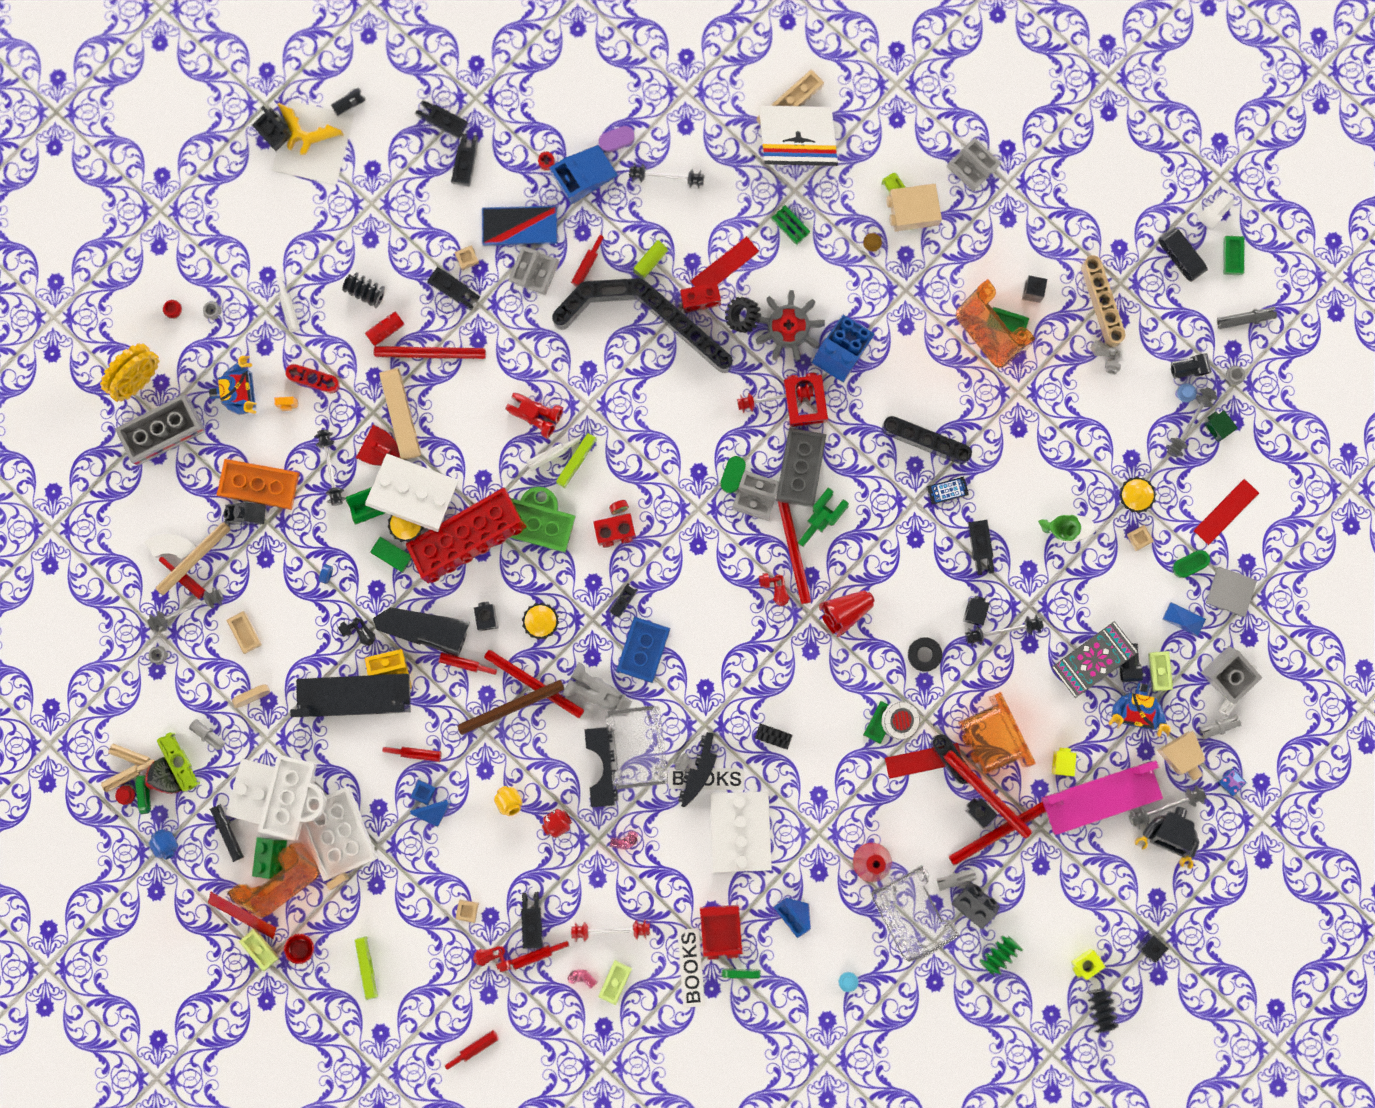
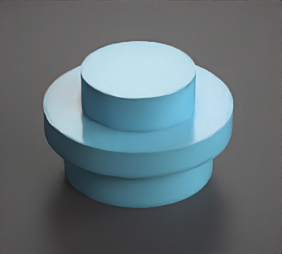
M845 972L839 977L838 983L843 991L852 992L858 986V978L852 972Z

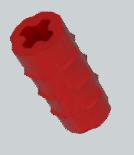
M394 311L366 331L365 335L375 347L405 324L396 311Z

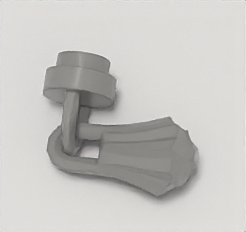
M1100 340L1091 344L1090 348L1095 356H1105L1113 359L1106 362V372L1117 374L1121 369V364L1117 362L1121 358V351L1107 346ZM1111 351L1116 352L1115 355H1111L1110 353Z

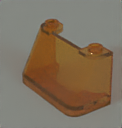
M987 279L958 307L956 318L995 367L1003 368L1027 351L1036 338L1026 328H1018L1011 333L988 304L995 297L996 289Z
M302 842L292 843L283 849L279 855V861L284 868L281 872L262 886L252 888L247 884H239L230 889L227 894L233 902L255 916L266 917L319 877L320 871L317 863Z

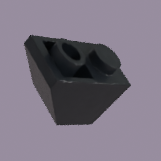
M248 502L225 505L223 513L224 522L236 525L264 524L266 505Z

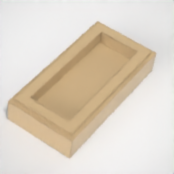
M245 611L226 620L243 654H247L262 645Z

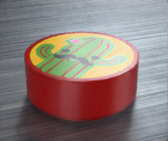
M626 500L616 501L609 506L612 515L622 513L629 508Z

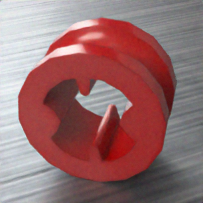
M545 151L539 154L538 163L541 169L548 171L550 170L549 167L555 164L552 153ZM545 157H548V159L551 160V162L549 161L548 165H545L544 162H541L542 160L544 161Z

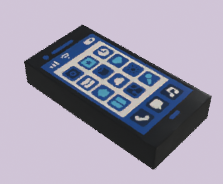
M964 477L926 487L931 505L969 495Z

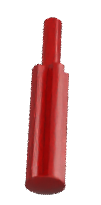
M599 235L592 249H588L571 281V284L577 287L580 283L584 282L598 256L596 252L604 236Z
M164 557L159 558V562L171 572L175 569ZM186 573L178 582L198 599L203 598L204 591L206 590Z
M443 652L439 657V663L473 672L482 671L493 675L497 673L496 669L479 665V662Z
M383 747L382 749L383 753L399 754L404 758L436 761L439 763L442 757L441 751L402 747L401 749Z
M565 941L552 947L548 945L511 959L514 970L550 957L553 952L568 947L569 942Z
M492 1030L461 1050L458 1057L445 1064L446 1070H449L462 1060L464 1062L468 1061L499 1040L497 1033Z

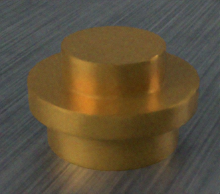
M869 233L863 239L864 248L870 252L879 250L882 245V239L876 233Z

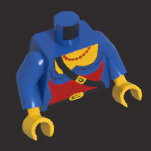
M240 356L238 362L225 371L223 376L218 378L219 387L209 388L211 399L220 398L222 405L238 415L256 414V411L252 410L257 405L255 402L253 376L249 369H245L246 367H252V363H247V359L250 356Z
M1138 683L1136 694L1126 693L1112 707V718L1108 722L1110 726L1113 722H1116L1117 728L1121 724L1149 730H1157L1158 727L1157 736L1161 737L1162 731L1167 734V737L1171 731L1170 726L1167 725L1162 707L1157 702V698L1147 696L1149 689L1147 684Z

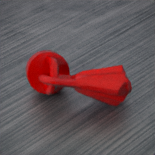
M762 573L759 576L760 587H764V589L770 588V583L774 582L773 601L779 606H785L790 597L786 591L784 577L777 574L774 578H769L768 573Z
M502 946L491 949H478L474 953V963L482 967L500 957L501 962L496 964L497 970L499 969L500 973L510 970V965H512L511 960L505 961L503 956L505 949ZM499 950V954L494 955V951Z

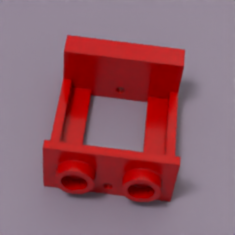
M808 373L806 377L791 375L784 379L783 385L785 386L789 428L827 423L828 414L822 374ZM812 383L817 413L799 415L795 387L797 384Z

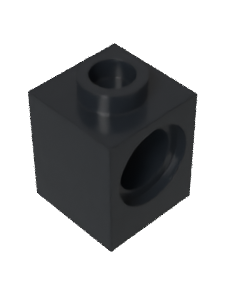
M1029 275L1024 284L1022 299L1041 303L1045 296L1048 279Z
M974 596V598H970L963 622L982 627L985 623L990 603L985 602L986 599L983 597Z
M489 602L478 603V607H474L477 630L497 629L498 622L495 605ZM484 611H489L491 614L490 619L487 621L481 619V614Z
M973 798L966 805L968 809L965 812L983 829L998 816L982 798L977 800ZM982 806L985 810V814L982 817H978L975 813L976 808Z
M1148 933L1136 946L1144 956L1154 963H1157L1169 949L1151 933Z

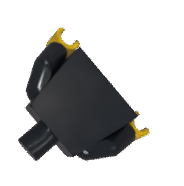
M1176 807L1174 813L1168 812L1152 820L1142 833L1143 837H1138L1135 840V845L1140 840H1143L1145 844L1141 849H1146L1148 846L1147 840L1150 839L1149 843L1181 856L1182 858L1179 860L1181 867L1184 866L1185 861H1189L1187 868L1191 869L1194 865L1191 859L1195 857L1200 842L1194 829V822L1186 819L1187 810L1183 807Z

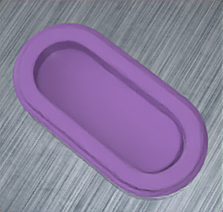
M622 126L603 133L599 137L598 143L602 151L609 153L631 145L634 142L635 134L632 128Z

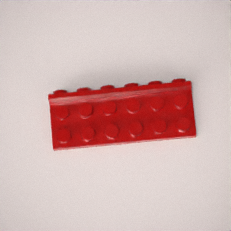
M503 487L442 522L438 532L430 529L418 536L416 540L406 543V547L421 579L427 583H434L446 573L454 572L460 565L471 562L474 557L487 553L495 545L503 544L507 538L520 534L526 528V525L521 520L507 490Z

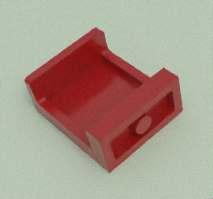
M739 905L700 907L703 957L707 956V960L719 959L720 955H727V958H738L739 954H743Z

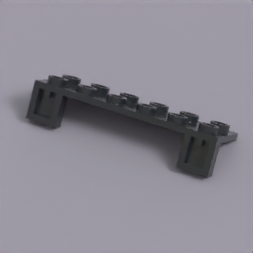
M389 674L297 679V709H290V717L411 713L410 675Z

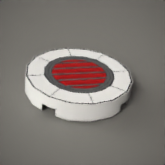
M895 701L889 704L882 715L884 731L889 736L898 740L912 737L920 725L918 710L913 704L906 701Z

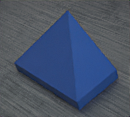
M1170 602L1162 620L1195 636L1199 635L1206 621L1205 618Z
M448 799L414 809L410 813L438 827L451 804V800Z
M786 897L773 907L797 938L811 929L809 903Z

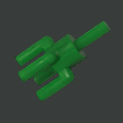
M827 488L813 505V514L807 520L811 526L797 542L802 547L806 545L817 530L822 533L828 525L833 526L849 507V503L844 499L834 511L825 506L834 493L830 488Z

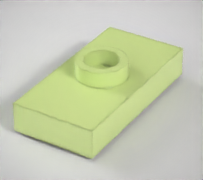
M1169 651L1148 653L1152 692L1173 690Z
M256 928L252 929L238 941L263 972L280 958Z
M614 960L598 997L616 1005L632 968Z

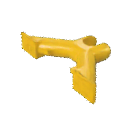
M280 103L277 104L292 135L287 142L289 150H292L295 143L301 140L303 145L300 149V155H305L312 143L339 135L344 136L341 130L326 124L325 128L318 127V130L307 133L301 130L298 124L299 117L295 116L293 109Z

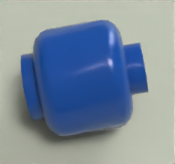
M161 829L151 835L149 846L156 858L167 860L175 855L174 852L178 849V843L171 831Z

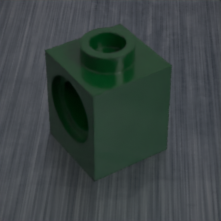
M1224 410L1219 414L1215 411L1207 417L1209 421L1204 424L1217 442H1220L1238 429Z

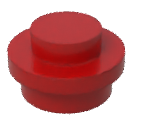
M168 300L163 305L165 316L171 319L180 316L182 306L178 301Z
M121 786L117 789L115 798L118 803L128 805L134 801L135 791L131 786Z

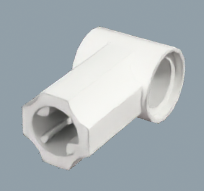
M1223 192L1210 206L1208 205L1197 219L1209 230H1212L1223 218L1222 216L1236 202L1229 193Z

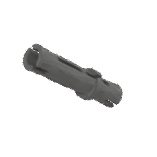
M1276 308L1253 309L1251 312L1217 317V325H1220L1218 329L1249 323L1259 324L1260 321L1276 319Z

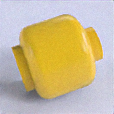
M503 786L497 790V794L494 797V802L499 812L503 815L513 816L521 810L523 802L516 788Z

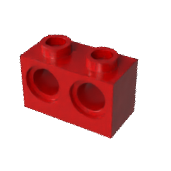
M717 282L680 290L684 314L721 306Z
M631 513L593 521L598 545H602L603 548L614 546V543L619 541L622 544L630 543L633 541V538H636ZM622 525H628L630 530L628 533L622 534L619 532V528ZM603 529L611 531V535L608 538L601 537L600 534Z

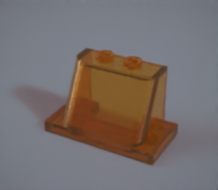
M1001 692L989 696L992 706L958 722L964 734L961 736L966 746H970L972 750L970 756L975 764L978 763L983 775L1017 760L1020 761L1022 767H1030L1036 764Z

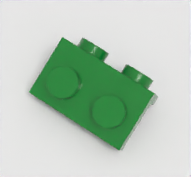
M372 487L346 497V502L350 507L352 520L355 525L385 514V512L365 505Z
M256 837L252 877L265 879L283 878L287 840Z

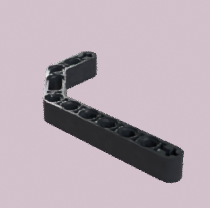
M642 278L584 281L574 289L552 314L554 326L559 330H564L573 323L591 302L638 300L719 372L727 373L732 369V356ZM641 285L645 289L642 292H636L635 288ZM622 286L626 288V291L621 294H602L600 292L605 287ZM588 288L591 290V293L583 295L582 291ZM651 298H657L659 302L655 305H652L649 303V300ZM572 302L579 304L576 309L569 308ZM671 310L673 314L670 317H665L663 312ZM564 317L565 321H558V318ZM680 322H684L687 324V327L685 329H679L677 328V324ZM695 334L701 337L697 342L691 340V337ZM707 347H713L715 349V352L713 354H707L705 352V349ZM721 360H728L727 365H721Z

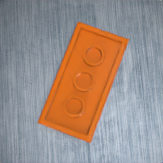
M224 459L216 496L292 510L300 473Z

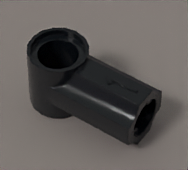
M1207 353L1170 363L1171 374L1174 379L1191 375L1203 376L1212 372Z
M1132 643L1138 650V643ZM1139 653L1120 666L1121 682L1143 680L1142 665L1139 664Z

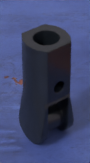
M359 88L353 89L346 96L331 104L337 116L365 101V97L360 94L361 90Z
M629 583L626 584L609 609V612L617 618L621 617L638 591L637 588L633 589L630 587ZM624 593L630 595L628 601L622 597Z

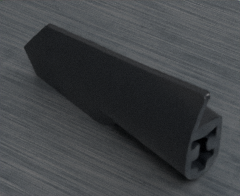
M392 607L373 618L376 630L457 657L463 648L467 636L466 631L470 624L466 620Z

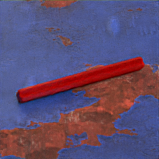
M375 346L373 351L375 357L486 358L485 348Z
M778 501L801 604H808L811 602L790 506L789 503Z
M492 650L486 652L484 656L486 660L533 690L546 686ZM559 693L547 697V699L577 718H580L584 713V709Z
M949 751L944 756V759L1023 838H1028L1032 834V830L953 751Z
M1043 802L1033 806L1018 815V817L1027 824L1044 814L1046 810ZM1006 822L949 856V860L953 865H957L1015 831V829Z

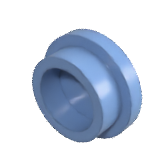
M1189 383L1182 384L1177 390V396L1182 402H1191L1197 395L1196 388Z

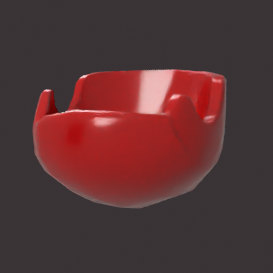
M294 934L289 937L284 945L285 956L294 964H304L311 959L314 953L312 939L305 934Z

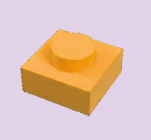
M294 397L274 398L275 406L281 411H292V408H298V400Z

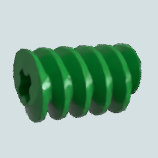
M1001 936L1003 943L995 942L998 949L991 947L992 955L984 954L987 961L979 960L981 965L994 977V973L1002 974L999 969L1000 967L1007 969L1005 961L1012 963L1011 955L1016 958L1018 957L1016 949L1021 952L1023 951L1009 936L1008 938Z

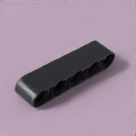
M889 416L883 422L882 431L885 435L954 463L965 464L972 456V449L968 445L898 417ZM893 422L896 425V429L889 430L886 424ZM904 430H912L914 436L907 437L904 434ZM922 437H930L931 444H924ZM946 443L949 446V451H942L940 444ZM958 451H965L967 453V458H960L958 456Z

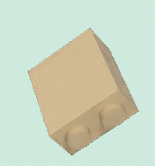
M936 183L892 189L886 197L887 207L891 208V215H889L890 225L894 226L895 232L939 226L942 220Z

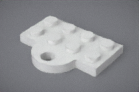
M278 755L258 832L297 841L302 822L314 821L322 815L326 806V797L323 790L318 785L312 783L317 764ZM313 799L319 801L317 810L311 808V801Z

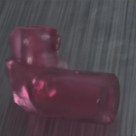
M629 831L628 835L623 839L612 837L610 847L627 850L637 843L638 834L635 831Z
M584 969L573 970L567 977L569 983L584 982L590 989L597 984V981L591 974Z

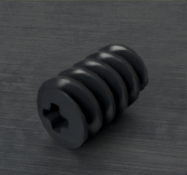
M358 272L353 276L349 274L344 280L342 291L348 292L350 296L355 295L356 299H361L364 303L368 302L369 306H374L376 309L382 302L385 287L382 286L378 289L377 282L371 286V279L365 283V276L363 275L358 279Z
M1106 989L1087 991V994L1093 995L1088 1001L1095 1004L1089 1007L1090 1010L1096 1011L1091 1017L1098 1020L1092 1023L1094 1026H1099V1029L1094 1032L1103 1033L1118 1028L1119 1024L1113 1022L1117 1019V1015L1111 1014L1115 1012L1116 1008L1109 1006L1114 1003V999L1108 998L1113 994L1112 991Z

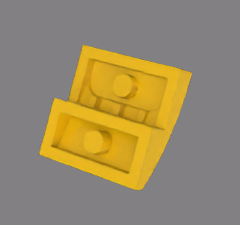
M403 649L365 658L368 675L409 674Z

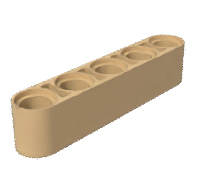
M1091 255L1082 264L1081 271L1105 343L1109 347H1117L1125 339V330L1102 261L1098 256ZM1087 263H1093L1096 269H1090ZM1093 281H1099L1101 283V287H1096ZM1099 298L1106 299L1107 305H1102ZM1105 316H1111L1113 323L1107 322ZM1111 333L1117 334L1119 340H1113L1111 337Z
M399 368L380 372V379L401 459L408 460L421 456V451Z

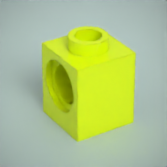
M1059 747V751H1053L1052 774L1075 776L1077 753L1071 752L1070 748Z
M1091 948L1071 961L1074 965L1072 970L1078 978L1082 977L1084 980H1088L1105 968L1095 950ZM1089 960L1091 968L1084 971L1082 965L1085 961Z

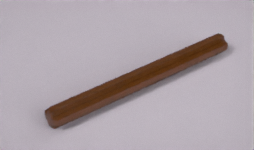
M561 680L548 684L458 724V731L461 735H464L563 691L565 689L564 684Z

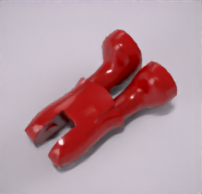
M514 392L511 398L521 404L519 408L507 404L505 410L511 415L539 428L541 436L548 439L556 428L554 423L558 424L564 408L560 405L548 408L543 406L542 403L535 402L520 393ZM539 414L548 418L552 422L538 418Z

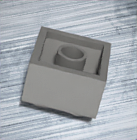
M1230 646L1201 672L1208 682L1234 705L1262 679V676L1238 650Z

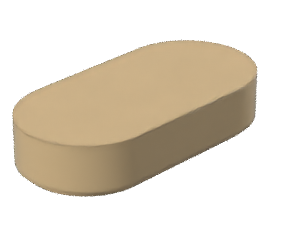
M264 684L248 690L232 699L234 708H239L268 695L270 689L268 685Z

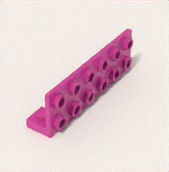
M1157 760L1042 797L1041 799L1054 835L1163 799L1153 771L1159 768Z

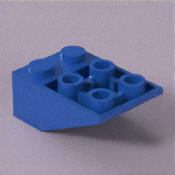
M599 145L568 156L549 167L552 177L570 205L618 176Z
M843 314L818 349L812 364L844 383L875 333Z

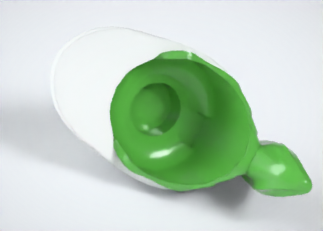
M1061 515L1051 522L1044 519L1038 521L1044 533H1052L1060 542L1078 543L1095 532L1093 521L1085 516Z

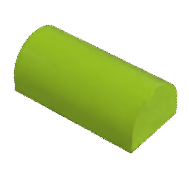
M659 240L656 241L635 265L633 272L640 278L645 279L668 252L667 247Z

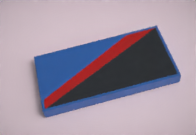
M557 206L482 208L483 246L558 244Z

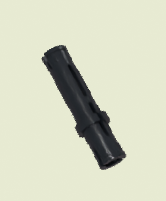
M219 804L210 808L209 810L216 822L215 827L220 831L232 862L244 858L230 827V819L227 820L222 805Z

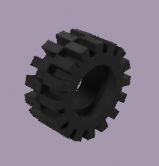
M736 297V300H731L732 305L728 304L729 310H725V313L728 314V316H725V320H728L726 324L730 326L729 328L741 333L752 332V328L756 329V322L760 323L758 317H761V313H758V311H761L760 307H757L758 303L745 297ZM744 308H746V317L742 322H740V313Z
M760 723L755 738L788 750L793 735Z

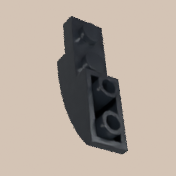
M706 732V736L702 735L699 746L703 747L701 755L697 754L695 762L698 770L690 768L689 772L685 771L683 783H686L685 791H680L678 802H682L681 807H686L699 794L712 772L717 754L710 753L714 733Z

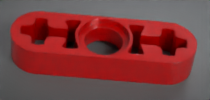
M291 364L286 368V377L291 382L330 394L337 392L340 388L339 380L333 375L297 364ZM297 369V371L300 374H303L304 376L302 378L301 376L295 375L293 378V375L290 373L291 371H295ZM311 374H316L318 377L317 382L314 384L308 382V377ZM322 376L324 377L323 380L326 382H331V380H333L335 386H331L330 389H328V386L322 383Z

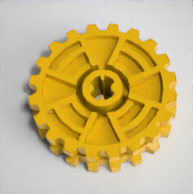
M144 343L130 346L128 350H123L121 355H117L115 360L109 364V368L105 369V375L101 377V389L110 394V397L116 402H122L125 398L127 400L130 399L132 395H136L139 390H142L144 385L150 382V378L155 375V370L159 367L157 365L160 362L159 356L150 351V348Z

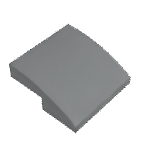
M974 138L947 164V167L974 192L1001 165V162Z
M522 246L508 281L546 295L560 261L557 258L541 254L537 250Z
M744 471L732 510L768 521L777 495L779 481Z
M1217 567L1206 603L1220 610H1227L1240 617H1246L1257 580Z

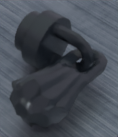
M355 617L352 623L348 625L344 621L338 627L343 637L352 635L350 629L355 628L360 644L370 646L375 641V634L365 625L360 617Z

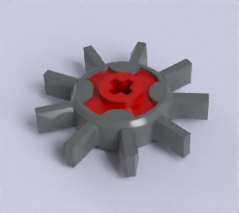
M790 290L788 293V304L781 307L776 304L772 297L768 296L766 298L768 306L774 312L770 318L758 317V320H760L758 324L767 325L768 333L755 339L756 343L760 345L772 339L777 344L772 354L773 360L776 361L779 358L783 348H791L796 362H800L801 354L798 346L806 342L811 347L818 349L820 346L819 342L808 334L810 328L825 326V320L810 321L808 319L807 313L813 309L815 305L814 299L808 301L802 309L794 306V290ZM787 323H791V330H787Z

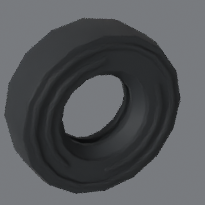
M928 637L915 640L908 649V660L911 666L922 672H929L937 668L943 657L939 643ZM922 647H927L932 651V659L928 662H923L918 658V651Z

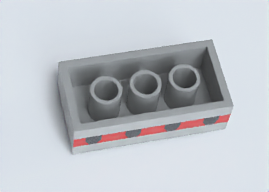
M184 394L115 428L131 463L137 466L206 432L190 398Z

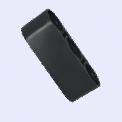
M1176 227L1158 239L1163 250L1188 281H1194L1208 270L1205 262Z
M935 735L930 741L932 749L954 781L959 784H967L966 780L961 781L958 778V772L944 759V756L949 751H953L965 764L966 762L946 735ZM937 738H942L945 741V746L942 749H939L935 744Z

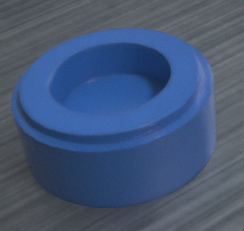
M325 564L322 567L319 582L327 584L330 581L333 573L332 566Z

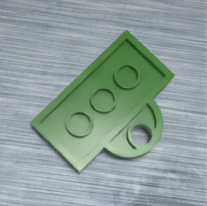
M533 487L523 494L521 500L511 498L526 528L520 534L509 538L566 553L576 516L558 511V501L553 492L544 487ZM538 493H546L547 499L544 502L537 501L536 496Z

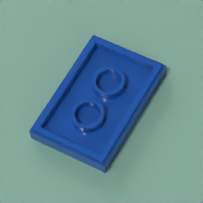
M634 616L616 672L653 683L671 628Z

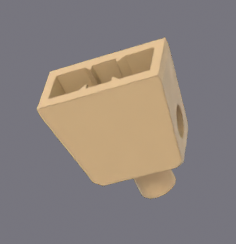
M1194 731L1186 732L1157 750L1178 775L1188 772L1193 781L1203 776L1198 765L1205 761V757Z

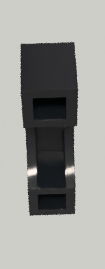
M609 727L584 729L586 749L594 751L603 763L601 779L589 788L591 807L615 805V801L619 799L618 789H614L613 783L617 781L616 770H612V762H615V752L610 748V743L613 742V731H609Z

